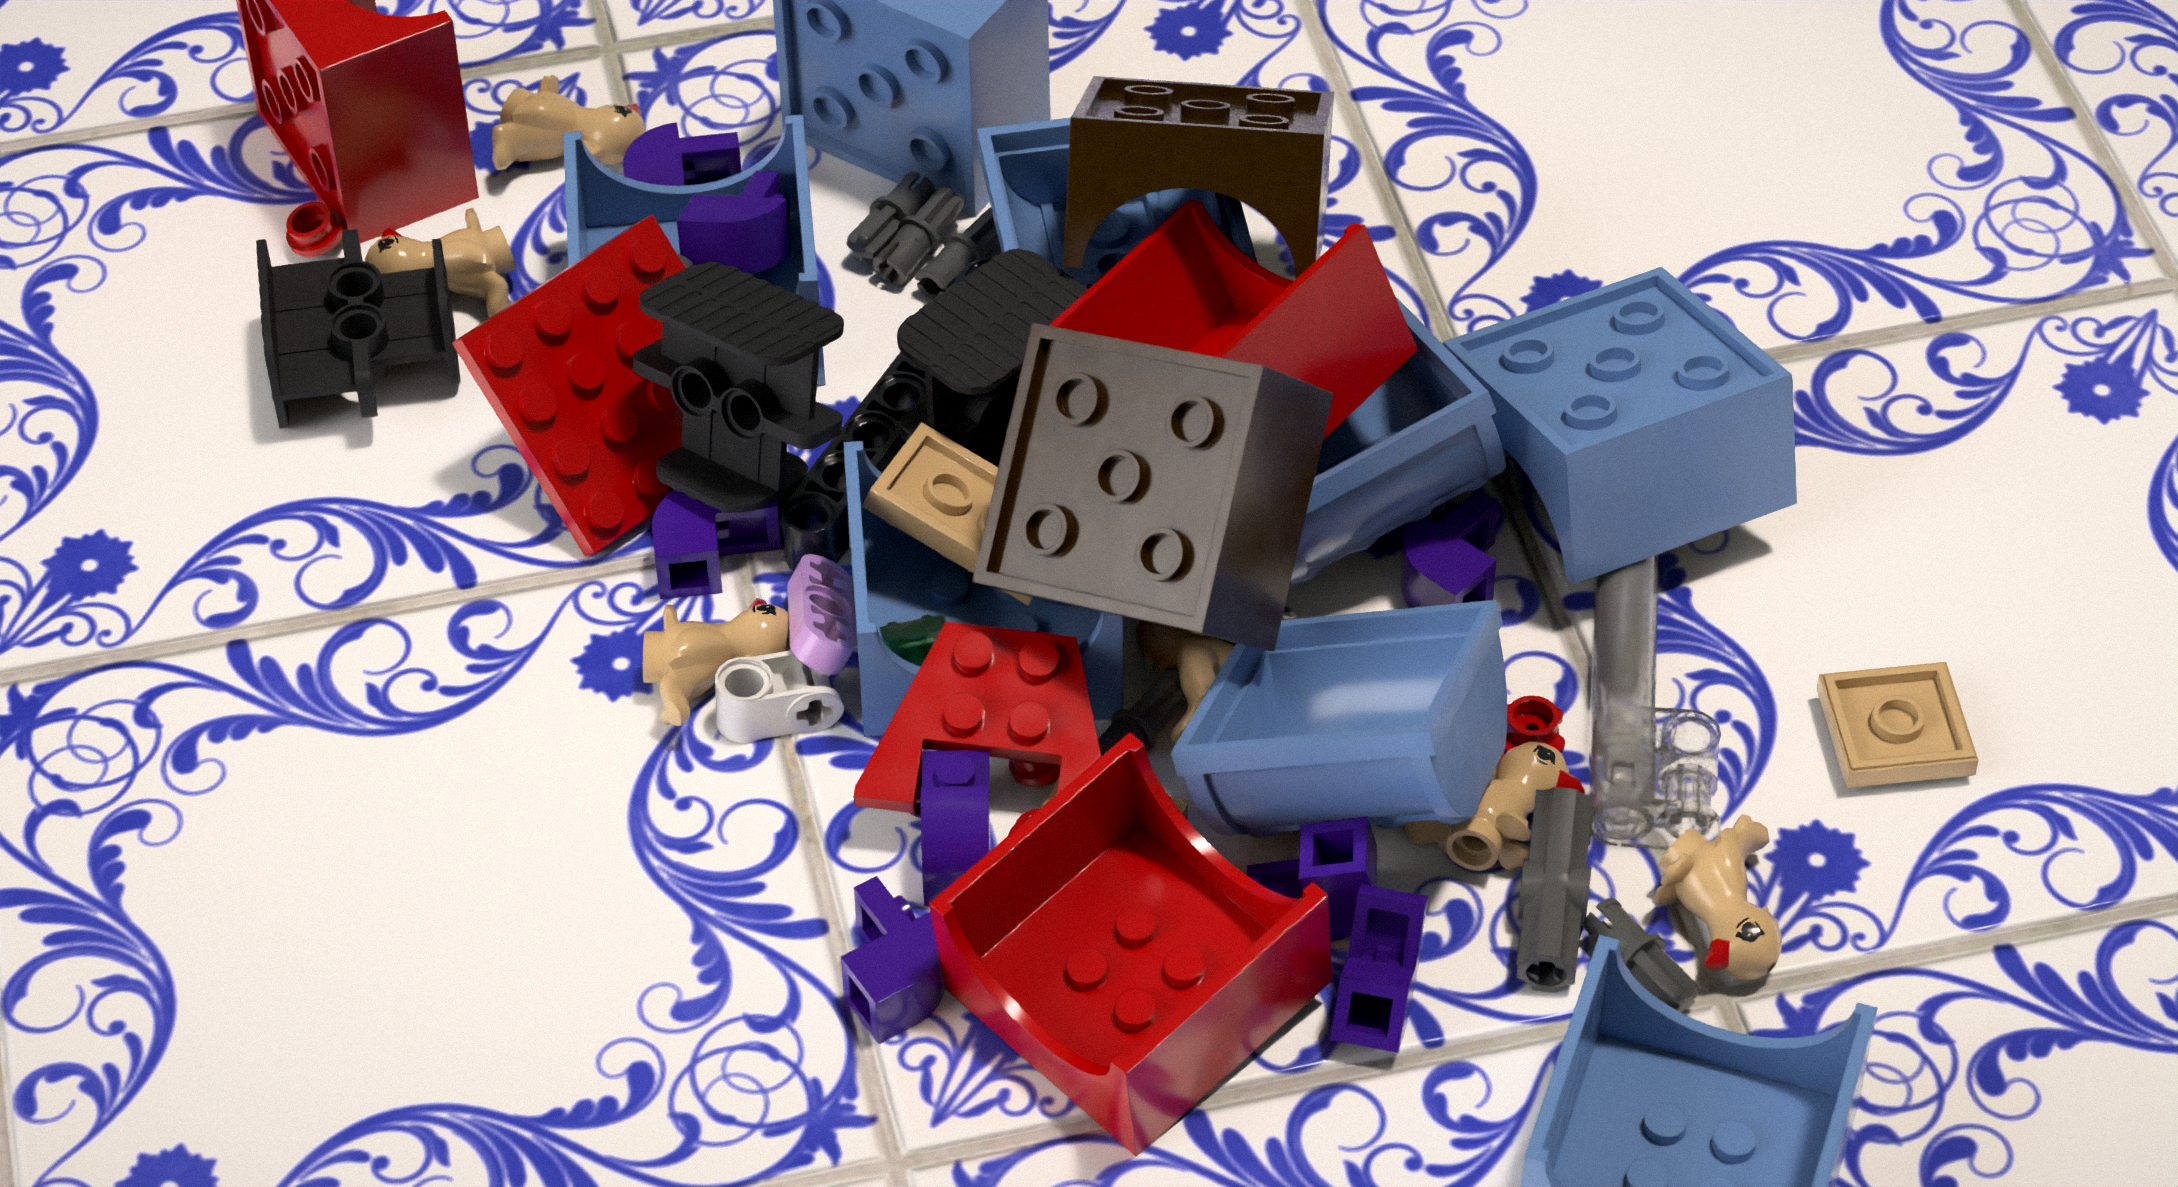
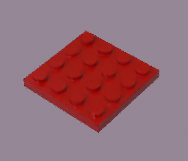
M653 214L635 223L452 342L584 556L597 553L655 513L660 502L674 490L672 487L659 481L656 475V464L661 457L681 447L683 412L676 405L671 390L633 372V354L637 350L662 339L663 322L642 312L639 307L640 294L645 289L666 279V277L686 269Z

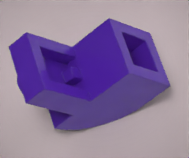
M677 122L655 127L640 135L628 147L623 160L624 176L645 183L668 186L704 184L734 176L742 172L738 132L679 138Z
M756 170L740 196L693 194L676 220L680 255L692 261L693 265L718 262L723 265L734 266L738 270L750 274L769 269L785 260L791 253L788 225L790 203L788 195L781 194L779 171Z
M1478 489L1459 506L1455 504L1447 508L1438 522L1426 516L1421 520L1407 523L1403 536L1401 591L1410 608L1493 600L1497 561L1485 554V552L1495 544L1498 501Z
M673 490L660 502L652 520L654 556L660 599L723 593L719 556L781 550L777 499L755 511L726 513L713 506L705 505L698 499L695 500L688 497L683 492Z
M989 750L922 751V880L924 906H929L933 899L991 851Z
M1368 817L1301 824L1299 859L1247 865V876L1273 892L1296 899L1302 898L1303 890L1312 882L1328 894L1330 942L1348 938L1351 936L1357 893L1360 885L1366 884L1377 887L1378 849Z
M875 876L853 887L856 929L867 943L842 955L841 969L844 999L879 1045L928 1018L939 1006L946 990L931 913L929 912L916 919L905 898L901 895L893 897L878 876Z
M1366 884L1360 885L1357 893L1348 956L1339 980L1330 1040L1399 1053L1417 979L1421 956L1420 947L1429 896Z

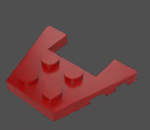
M946 621L855 785L853 794L854 805L914 813L922 768V751L926 749L937 751L989 750V757L1061 765L1057 788L1058 794L1101 757L1077 637Z

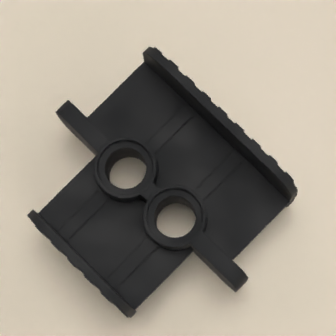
M357 229L342 231L344 258L279 266L271 265L266 239L256 240L263 348L279 429L289 428L287 400L356 391L362 418L377 417L375 382L385 378L390 373L392 366L396 364L447 358L451 384L455 385L461 382L458 352L452 344L456 340L455 324L440 238L432 239L435 267L381 274L375 265L363 261Z
M1019 248L997 254L991 258L992 260L981 265L972 274L967 275L962 281L950 287L948 291L937 296L915 314L910 315L898 328L897 345L904 356L925 370L926 399L904 414L900 419V436L903 441L907 442L922 422L999 468L1032 323L1049 325L1088 290L1086 286L1065 273L1063 269L1056 267L1039 254Z
M706 262L690 266L642 291L639 298V307L646 315L663 322L662 339L637 350L633 354V372L671 390L676 405L683 412L681 447L664 455L657 461L656 475L659 481L678 492L687 494L688 497L695 500L698 499L703 504L710 507L713 506L726 513L755 511L796 488L806 476L808 466L803 459L787 452V443L800 449H815L837 437L842 432V414L837 410L816 402L819 349L842 336L844 331V319L842 316L828 307H822L819 303L806 300L796 293L792 294L786 291V289L780 286L776 287L764 279L760 280L748 272L744 273L734 266H727L718 262Z

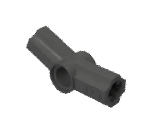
M1552 787L1546 790H1536L1529 860L1524 859L1517 918L1522 920V929L1519 931L1516 965H1518L1516 978L1527 982L1532 990L1556 993L1566 985L1575 984L1580 926L1584 927L1589 898L1591 867L1586 866L1588 845H1590L1594 811L1592 810L1593 796L1581 793L1577 789Z

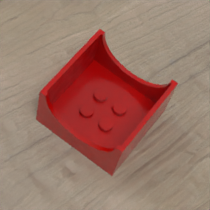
M236 0L258 114L319 202L325 203L340 214L345 230H358L360 244L382 236V232L388 226L397 230L479 198L452 18L446 10L422 16H391L377 13L375 0Z
M1190 199L1048 325L1263 365L1334 393L1324 439L1418 351L1366 225L1351 223L1344 229L1345 234L1296 280L1292 281L1265 269L1241 252L1220 231L1208 214L1202 201Z
M1130 732L929 903L945 990L1135 1157L1143 1152L1332 981L1328 894L1312 882L1303 890L1302 898H1289L1262 886L1231 864L1201 836L1180 812L1155 775L1148 760L1144 743Z

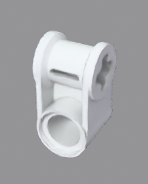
M791 649L789 651L754 657H736L722 664L715 674L716 726L721 735L737 743H753L770 737L825 730L841 718L844 706L840 694L831 688L828 678L830 674L821 673L809 667L808 677H806L803 670V665L805 664L793 654ZM809 702L812 703L813 714L808 712Z

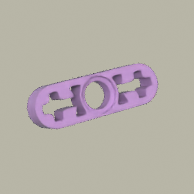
M807 554L801 558L787 584L790 648L793 654L808 667L821 673L837 675L843 671L857 645L853 581L851 576L835 562L822 556Z

